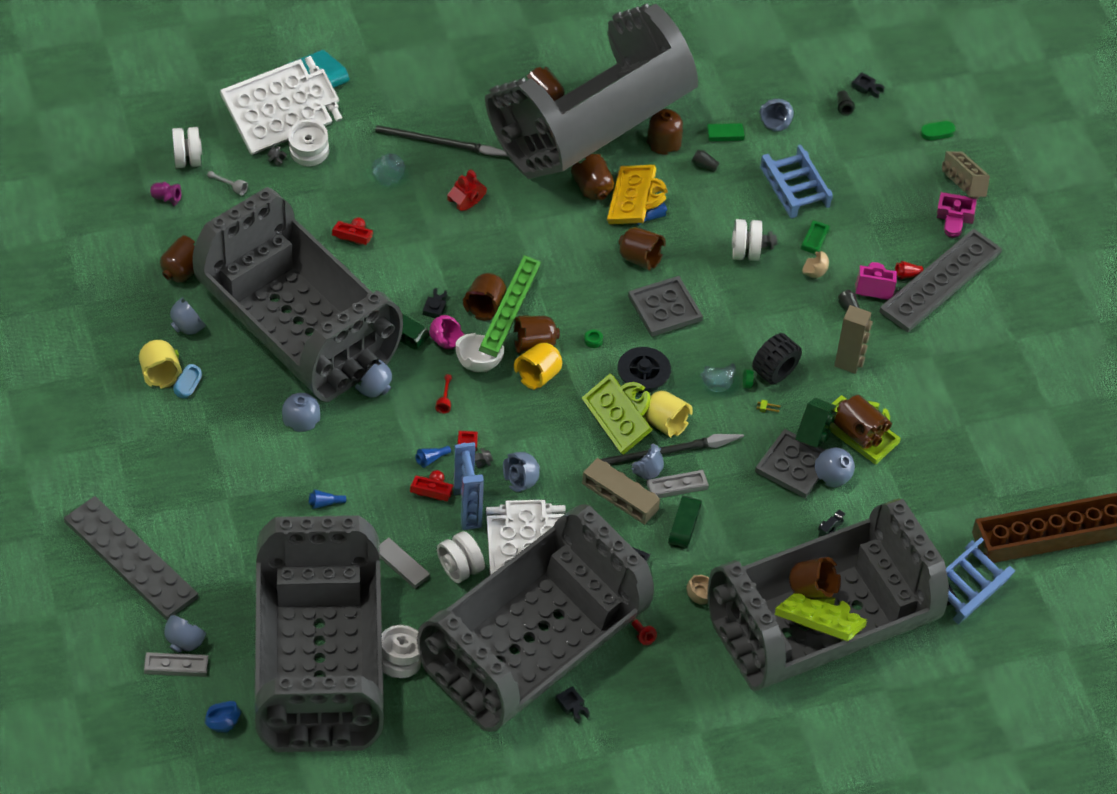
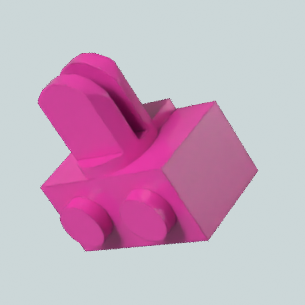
M941 192L937 218L945 219V235L950 238H956L961 234L963 223L973 224L977 199Z
M877 262L870 263L868 267L860 265L855 294L889 300L894 294L897 271L886 270L884 265Z

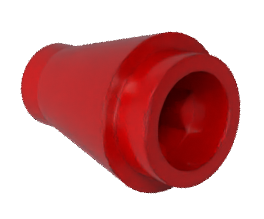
M901 261L896 263L895 271H897V277L900 279L913 278L923 271V266Z

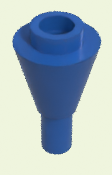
M664 202L655 208L647 209L644 222L666 216L667 207Z
M446 446L439 449H418L415 458L417 463L425 468L441 456L451 453V448Z
M315 489L309 494V505H312L313 509L332 505L333 503H346V495H333Z

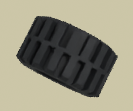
M776 334L760 347L752 362V368L769 384H777L795 369L801 358L802 349L786 334Z

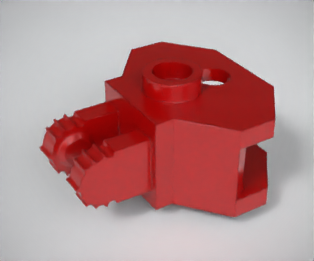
M470 169L467 171L466 176L461 175L458 177L454 187L447 195L449 202L457 203L458 210H468L480 202L487 192V187L477 180L474 170Z

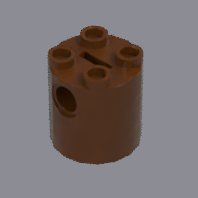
M855 395L849 400H843L837 407V414L834 420L835 425L863 449H868L871 446L877 447L883 440L881 438L883 434L892 426L889 419L861 395Z

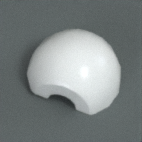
M471 333L460 337L456 341V354L460 363L466 369L473 372H487L496 367L503 358L504 346L502 345L497 358L479 351L485 335Z

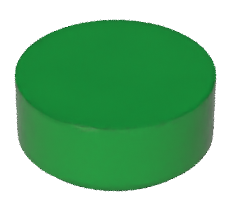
M595 329L588 330L584 335L585 345L590 348L600 347L603 343V334Z
M744 369L742 377L743 388L751 389L754 382V372L751 369Z

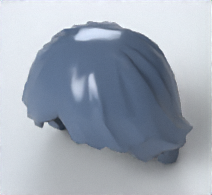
M783 99L768 100L764 105H761L759 112L764 126L774 132L785 130L794 116L792 106Z
M654 443L651 444V448L641 458V461L632 463L631 466L633 467L631 469L633 474L645 480L657 477L664 467L663 457L660 452L661 448Z

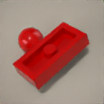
M356 217L352 220L351 224L338 221L332 229V236L342 240L354 241L357 244L367 245L373 236V230L366 229L364 219Z
M434 470L430 473L429 478L416 475L410 486V492L440 501H448L453 492L454 485L445 483L443 472Z

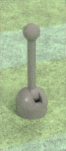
M209 171L207 174L209 178H216L232 185L233 191L241 196L248 189L246 181L236 180L232 182L215 175L213 171Z

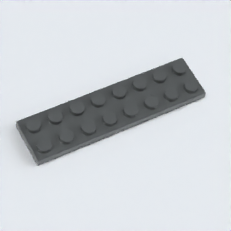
M973 228L880 307L879 312L908 333L1001 254L1002 248Z
M96 496L64 517V523L164 619L168 620L171 615L175 616L199 598L198 593Z

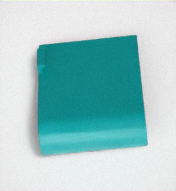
M324 49L300 58L308 74H310L305 58L311 56L315 65L320 70L324 69L333 88L349 82V75L345 67Z

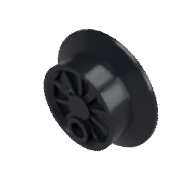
M636 347L626 351L621 356L618 362V373L625 383L636 382L645 387L643 391L638 393L645 391L650 393L667 382L671 374V364L668 358L659 350L650 347Z

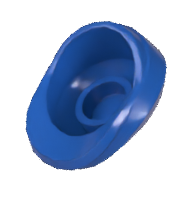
M235 701L212 705L207 711L205 724L216 732L227 733L237 724L241 710Z

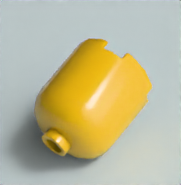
M539 343L515 359L514 370L515 373L519 372L522 377L521 382L526 387L535 390L536 388H541L560 372L563 363L562 357L553 345Z

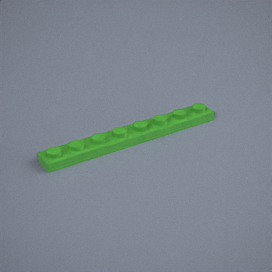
M525 255L523 256L480 345V352L497 358L540 268V261Z

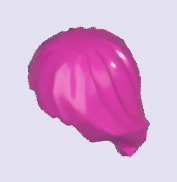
M448 315L436 317L430 325L429 333L431 338L445 349H454L456 341L465 335L455 318Z

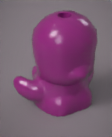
M157 182L150 188L151 196L154 199H164V202L169 200L173 206H176L181 199V187L179 184L170 186L166 182Z

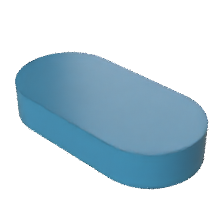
M189 364L183 369L182 374H180L173 386L174 393L178 397L188 398L193 393L202 378L201 369L194 364Z

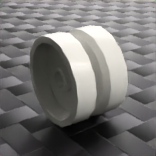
M307 119L295 123L290 128L288 133L290 155L295 162L303 166H315L327 158L329 154L328 132L322 123Z
M198 127L188 128V139H184V130L182 128H172L175 167L185 168L186 156H189L192 167H200L202 147Z
M735 219L732 234L733 259L743 260L747 249L749 260L759 261L762 244V221L752 220L749 225V231H747L746 220Z
M465 531L454 535L452 540L447 539L437 545L439 560L445 572L455 583H460L468 579L469 574L475 575L485 568L480 548L471 535Z
M396 625L383 631L382 670L385 674L396 678H406L418 672L421 666V659L417 648V630L409 626Z

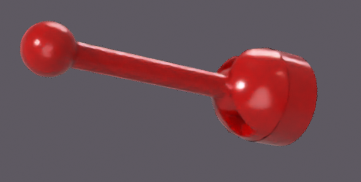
M446 374L444 377L446 382L443 397L438 398L435 405L436 411L442 414L450 412L451 401L447 398L449 382L452 380L450 374Z

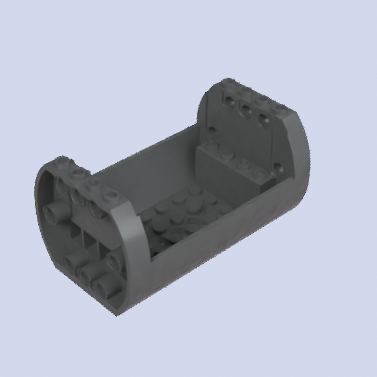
M646 3L640 7L637 6L631 10L627 9L622 13L620 11L612 15V20L608 21L607 34L617 63L556 101H553L541 85H538L532 79L526 80L525 77L517 81L513 80L509 83L496 85L489 89L490 93L485 95V104L492 128L510 160L525 177L531 179L566 170L698 87V75L691 51L676 24L656 3L652 5Z
M269 187L262 189L207 222L201 230L193 252V270L197 280L317 398L324 402H330L361 382V378L375 363L379 366L378 360L381 359L386 365L390 362L399 345L403 330V316L400 308L383 292L375 291L373 293L299 224L295 220L290 204L275 190ZM274 298L279 299L278 302H274V301H270V300H271V299H274ZM283 310H290L291 312H290V313H283L282 311H283ZM296 321L303 322L301 325L294 324ZM309 332H312V333H313L311 336L305 335L306 333H309Z
M901 498L876 506L872 510L869 519L742 567L741 563L736 560L717 566L710 573L707 589L708 606L713 628L748 686L753 691H759L936 621L945 612L949 594L945 562L905 501ZM823 557L832 558L837 566H834L837 574L841 575L839 592L834 593L832 596L836 598L835 606L840 605L841 601L846 602L850 606V613L858 614L860 617L867 619L866 627L852 639L845 641L809 628L807 631L801 630L799 628L801 624L774 615L775 608L794 594L790 587L789 575L796 563ZM852 605H859L862 609H853ZM783 632L790 633L791 637L786 638Z
M577 505L557 519L552 528L449 608L440 610L420 626L417 634V648L425 671L482 730L496 731L650 606L654 596V583L648 563L590 505ZM559 612L563 615V618L556 619L553 613ZM545 624L549 630L542 631L538 625ZM527 635L532 636L534 642L528 643L523 637ZM515 647L520 653L514 655L510 653L509 648Z
M360 516L275 517L262 528L256 544V732L261 741L276 752L364 750L378 739L384 724L380 542L378 534L373 526ZM316 623H323L325 626L316 628L314 625ZM323 640L325 643L318 646L314 642ZM317 657L325 659L322 663H317L314 660ZM316 675H324L325 677H315V676H316Z

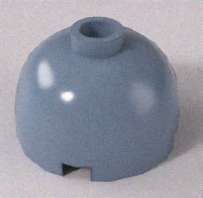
M183 297L172 306L170 317L173 322L171 326L177 333L181 330L184 334L192 335L207 326Z
M381 359L378 360L379 366L375 363L361 378V386L358 383L355 386L364 396L370 398L377 397L380 394L385 396L392 388L389 385L392 381V372Z
M292 394L285 400L282 406V420L285 426L292 427L294 431L305 432L311 430L320 421V406L317 400L310 394Z
M842 448L826 449L815 460L817 477L820 480L823 479L828 487L836 488L842 486L853 476L855 470L853 457Z
M526 452L508 454V458L503 461V474L505 480H509L512 483L509 487L515 492H520L534 486L538 481L540 466L536 459Z
M171 615L164 628L165 638L171 644L170 648L178 653H181L182 650L193 651L202 644L207 633L198 626H192L187 623L188 621Z

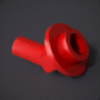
M637 619L631 623L639 633L636 637L641 644L650 645L655 641L657 631L653 626L644 627Z

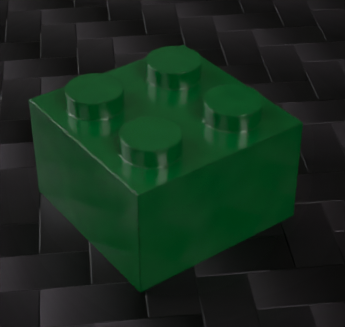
M814 398L807 403L795 440L816 448L824 444L825 440L828 441L831 434L829 427L831 423H834L837 406L818 398Z

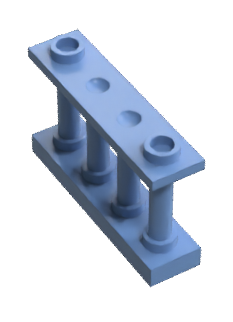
M798 145L795 156L774 161L769 154L762 155L760 168L790 218L797 217L800 206L820 200L823 201L826 208L830 207L831 199L833 198L832 191L825 185L811 162L808 152L803 149L802 145ZM797 162L802 167L801 169L784 174L780 173L777 169ZM807 175L810 180L794 186H789L785 182L786 180ZM813 187L818 193L801 199L795 198L792 194Z
M475 442L455 445L454 495H462V530L482 527L484 479L482 474H474Z
M982 537L976 542L972 540L964 548L966 551L946 568L947 576L969 597L968 600L970 601L967 604L961 603L949 591L948 601L956 608L955 611L957 612L953 620L958 625L1006 583L1015 572L1011 566L1005 570L999 569L978 548L984 541ZM973 554L994 574L993 577L995 579L992 582L990 580L987 581L966 558ZM959 564L982 586L980 593L974 592L953 571Z

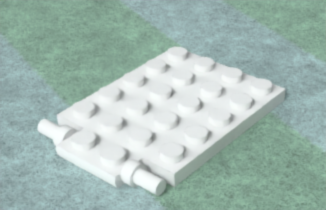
M311 56L305 58L310 74H308L302 60L299 59L220 90V94L251 155L288 141L290 128L301 120H316L324 126L331 124L332 119L326 107L329 112H332L336 122L343 119L338 110L337 102H339V98L324 69L320 70L315 65Z
M545 500L505 501V504L500 505V507H486V515H491L487 516L490 575L552 528L557 519L564 515L552 513H565V505L545 504Z

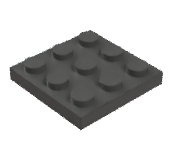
M680 276L628 291V297L651 337L703 320V315Z
M784 429L758 463L755 472L806 499L820 480L815 471V460L825 449L819 446L816 448L795 440L796 434Z

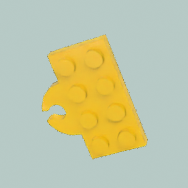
M655 165L620 166L607 216L608 224L644 223L647 209L655 208L666 200L665 193H668V190L662 180L655 178L657 170Z

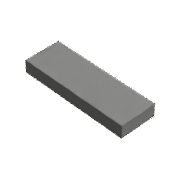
M703 470L649 479L646 482L648 491L655 493L659 498L708 489V482Z
M387 538L380 544V558L414 589L430 578V573L390 538Z
M146 652L144 674L207 677L208 655Z

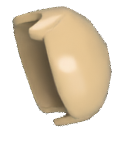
M815 252V258L809 257L806 260L802 270L804 275L811 278H819L826 273L829 259L825 252Z
M694 575L689 580L686 589L689 598L697 604L708 603L707 589L709 577Z

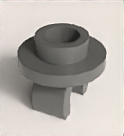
M279 146L276 149L272 147L267 154L269 157L268 161L271 162L273 160L277 166H280L283 163L282 160L287 156L285 152L279 151Z
M768 231V235H762L761 248L769 246L771 250L774 249V245H777V237L772 231Z
M481 448L482 453L475 454L477 468L483 467L486 463L489 467L491 466V461H493L492 455L489 450L485 451L484 448Z

